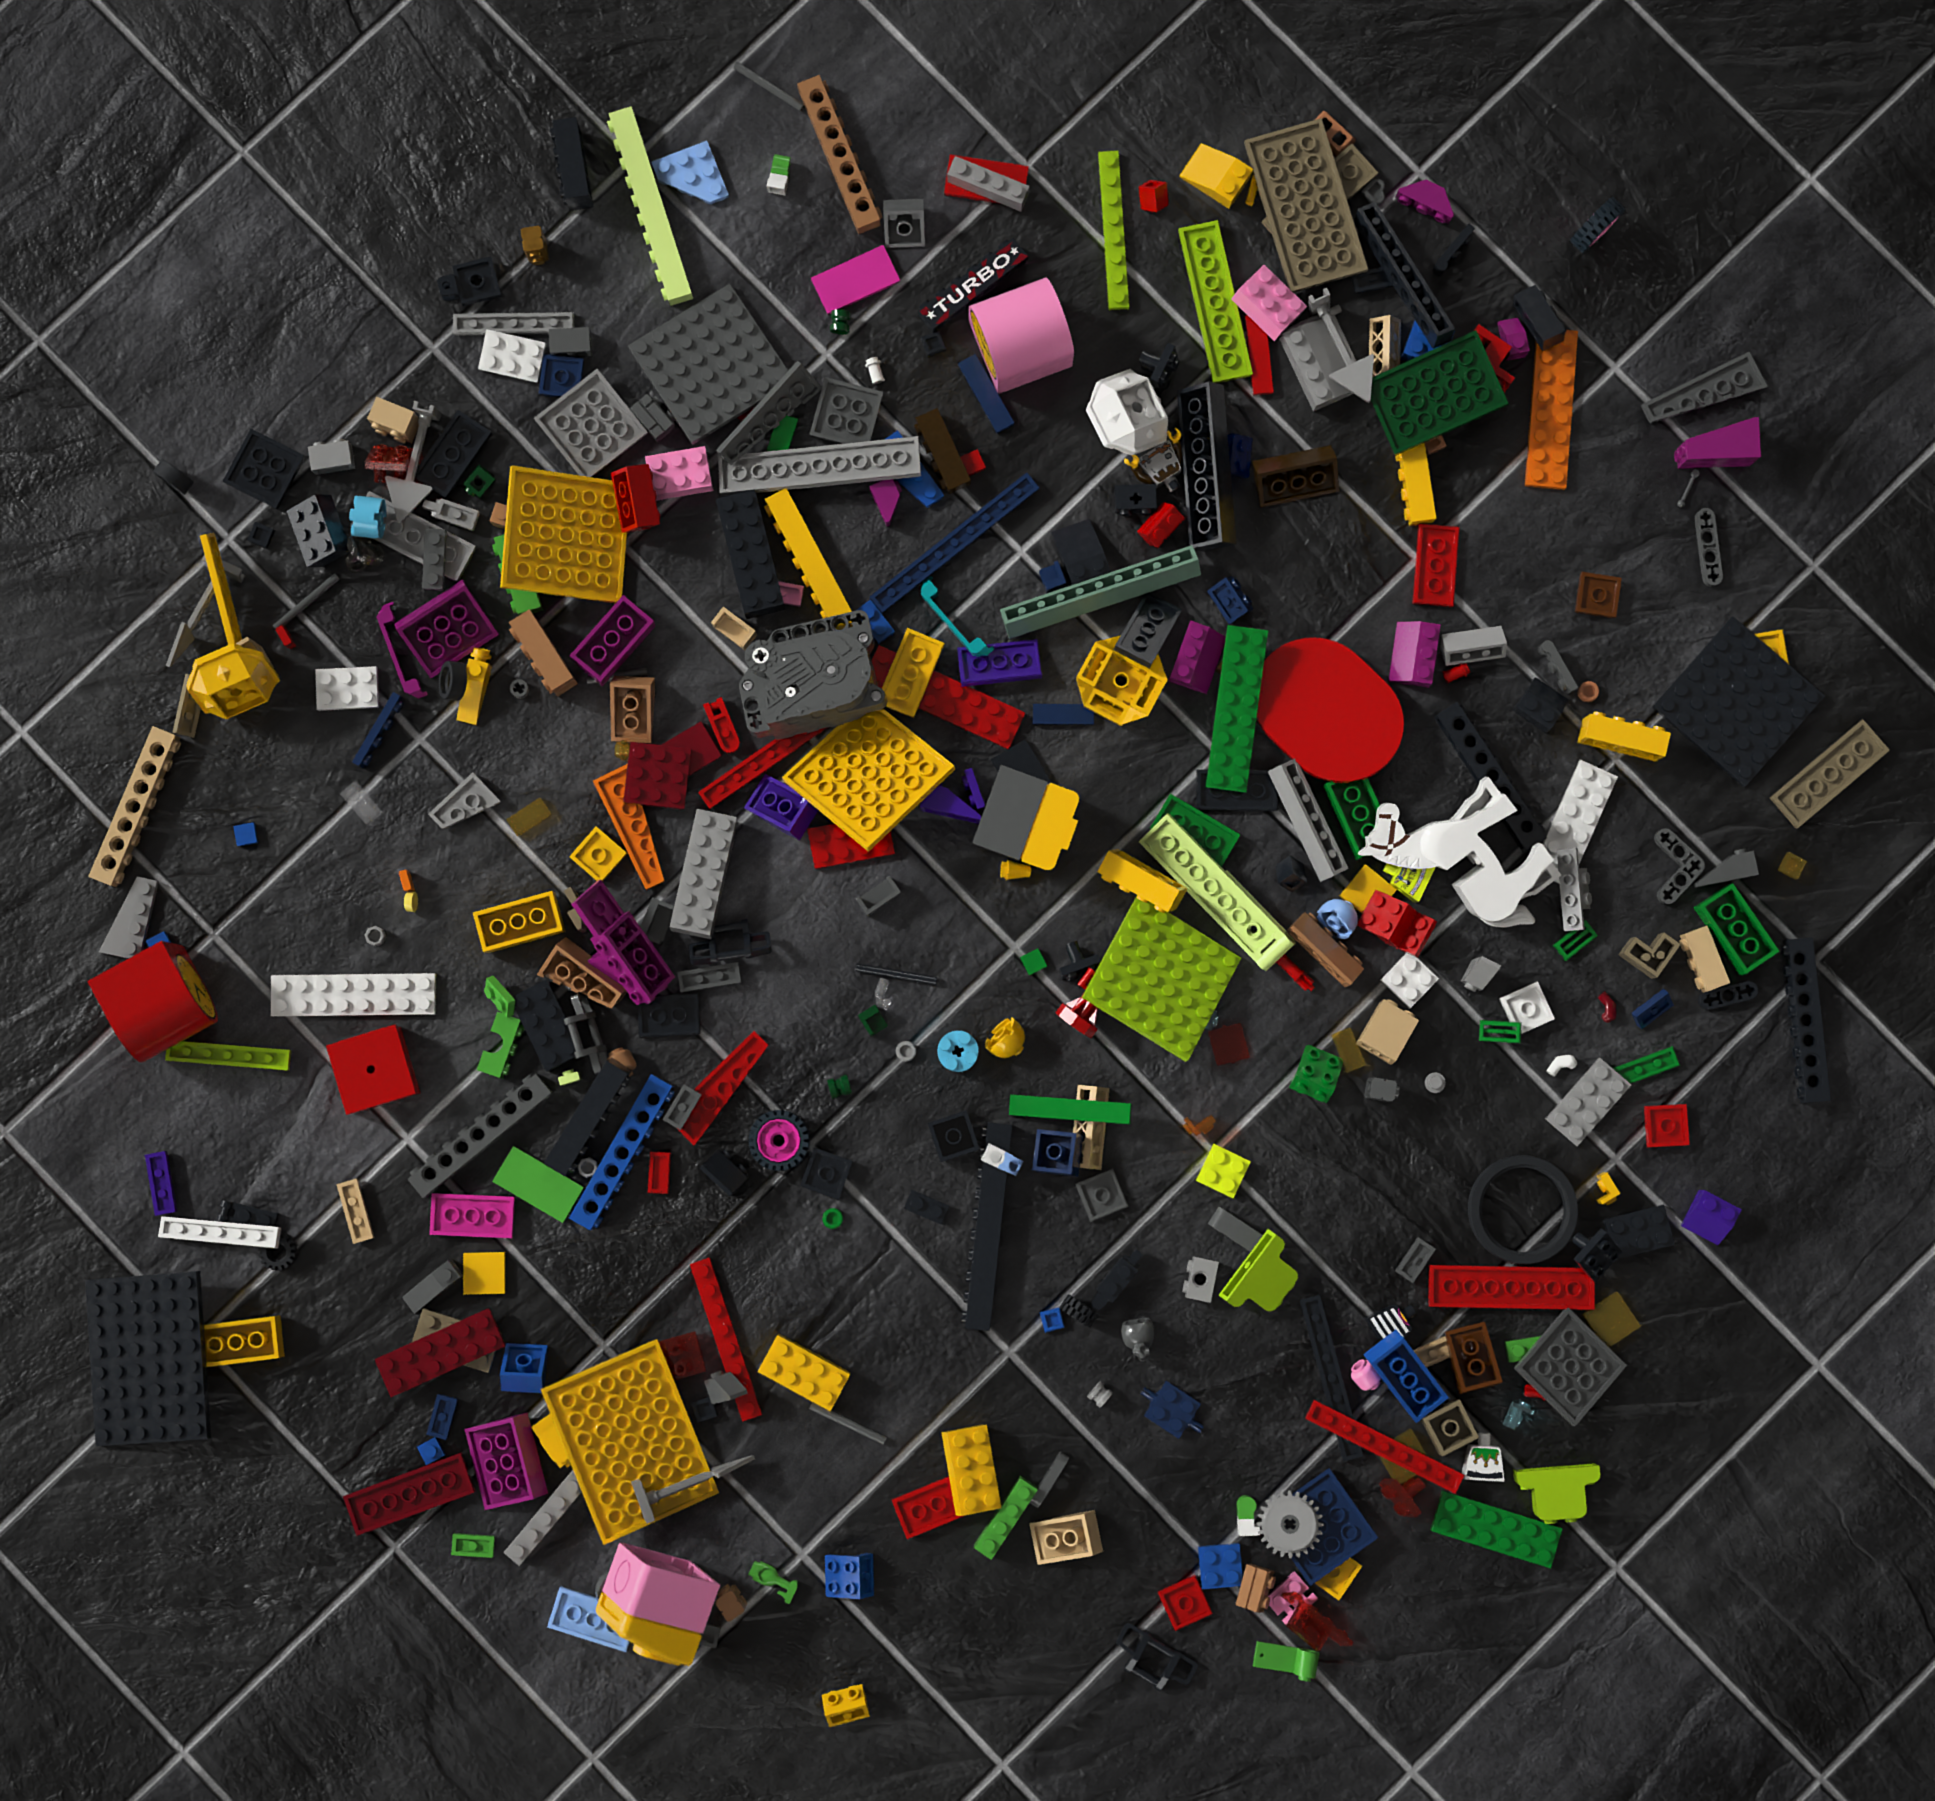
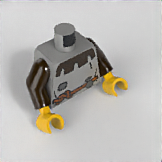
M1175 428V436H1171V432L1167 431V436L1172 440L1171 442L1167 440L1140 458L1136 455H1131L1133 457L1131 463L1128 459H1124V463L1131 466V470L1138 481L1145 484H1156V488L1166 484L1170 492L1180 487L1179 482L1175 478L1181 473V468L1183 467L1181 432L1177 428Z

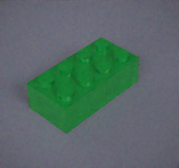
M1368 778L1349 783H1334L1330 781L1323 786L1354 858L1358 860L1365 857L1358 855V852L1366 846L1365 836H1368L1375 827L1376 811L1380 806Z
M1733 883L1726 885L1693 907L1705 926H1708L1710 933L1739 975L1747 974L1780 952Z

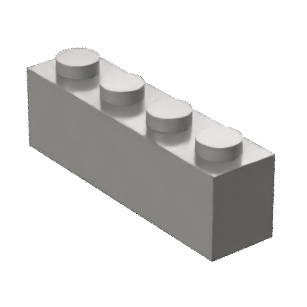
M956 156L947 174V182L1020 212L1029 195L1028 185Z

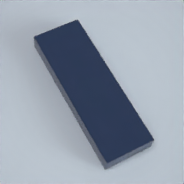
M1033 704V725H1094V712L1085 708L1083 704Z

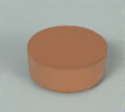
M1584 682L1578 688V696L1584 702H1592L1599 695V688L1594 682Z

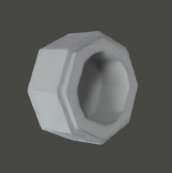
M373 926L367 929L365 938L367 943L376 947L384 943L386 934L384 929Z
M591 1157L582 1159L578 1165L579 1174L586 1178L592 1177L598 1168L597 1161Z

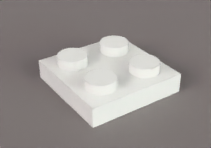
M1406 953L1382 977L1381 981L1402 1002L1411 1008L1439 978L1417 957Z
M1538 982L1499 998L1509 1021L1522 1022V1033L1555 1019Z

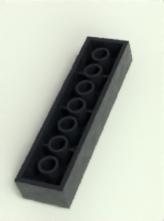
M1205 382L1177 390L1189 545H1192L1194 550L1203 552L1237 544L1224 385Z

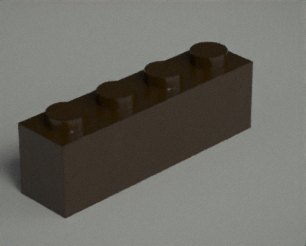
M938 408L915 417L916 424L913 425L918 436L922 435L924 442L922 446L925 453H930L933 459L930 463L934 472L938 471L941 478L938 480L942 489H946L948 494H951L971 485L970 477Z

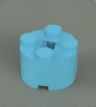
M355 496V508H351L349 514L350 521H353L351 536L381 539L386 524H383L384 517L387 515L385 499Z
M949 1032L938 1044V1058L941 1064L950 1071H966L975 1064L978 1058L977 1042L967 1032ZM955 1046L964 1049V1051L961 1053V1057H958L956 1054H952V1051L955 1050Z

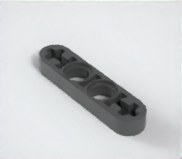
M1703 508L1695 515L1703 583L1708 587H1714L1723 579L1716 519L1711 509ZM1703 513H1705V516H1709V519L1706 521V526H1711V528H1705L1702 530L1701 527L1703 528L1705 526L1704 519H1700V517L1703 515ZM1703 533H1710L1713 537L1712 542H1704L1702 539ZM1707 552L1715 555L1714 562L1709 563L1705 560ZM1716 565V567L1712 569V573L1714 576H1717V578L1714 580V582H1712V579H1708V576L1711 574V568L1706 569V567H1712Z

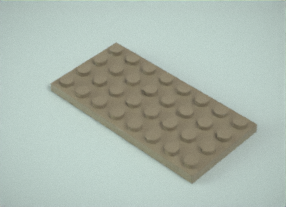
M1322 118L1245 140L1244 145L1253 168V174L1288 288L1294 293L1367 272L1366 260Z

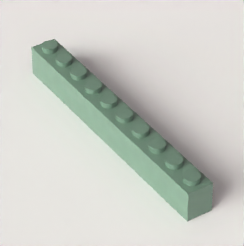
M1191 545L1002 608L1000 612L1009 639L1199 576L1201 575L1199 559Z

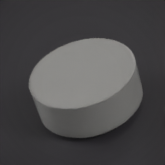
M903 1041L897 1045L896 1055L901 1061H911L916 1055V1048L913 1043Z

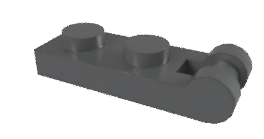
M1544 641L1538 647V652L1546 656L1550 671L1553 674L1555 673L1559 679L1557 682L1560 689L1567 694L1573 692L1578 686L1552 641Z

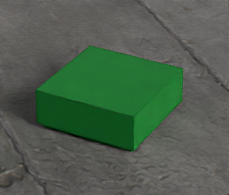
M1038 948L1020 957L1029 976L1047 967Z

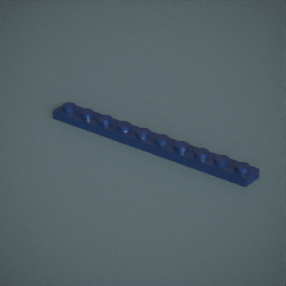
M1025 473L869 597L883 614L1039 490V486L1028 473Z

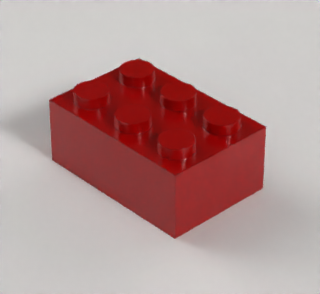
M649 464L626 466L612 472L611 477L622 533L641 531L659 525L660 512L656 506L657 495L653 489V473L649 468Z

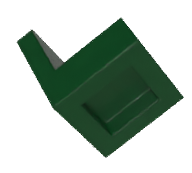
M876 1005L858 1015L871 1037L888 1026Z

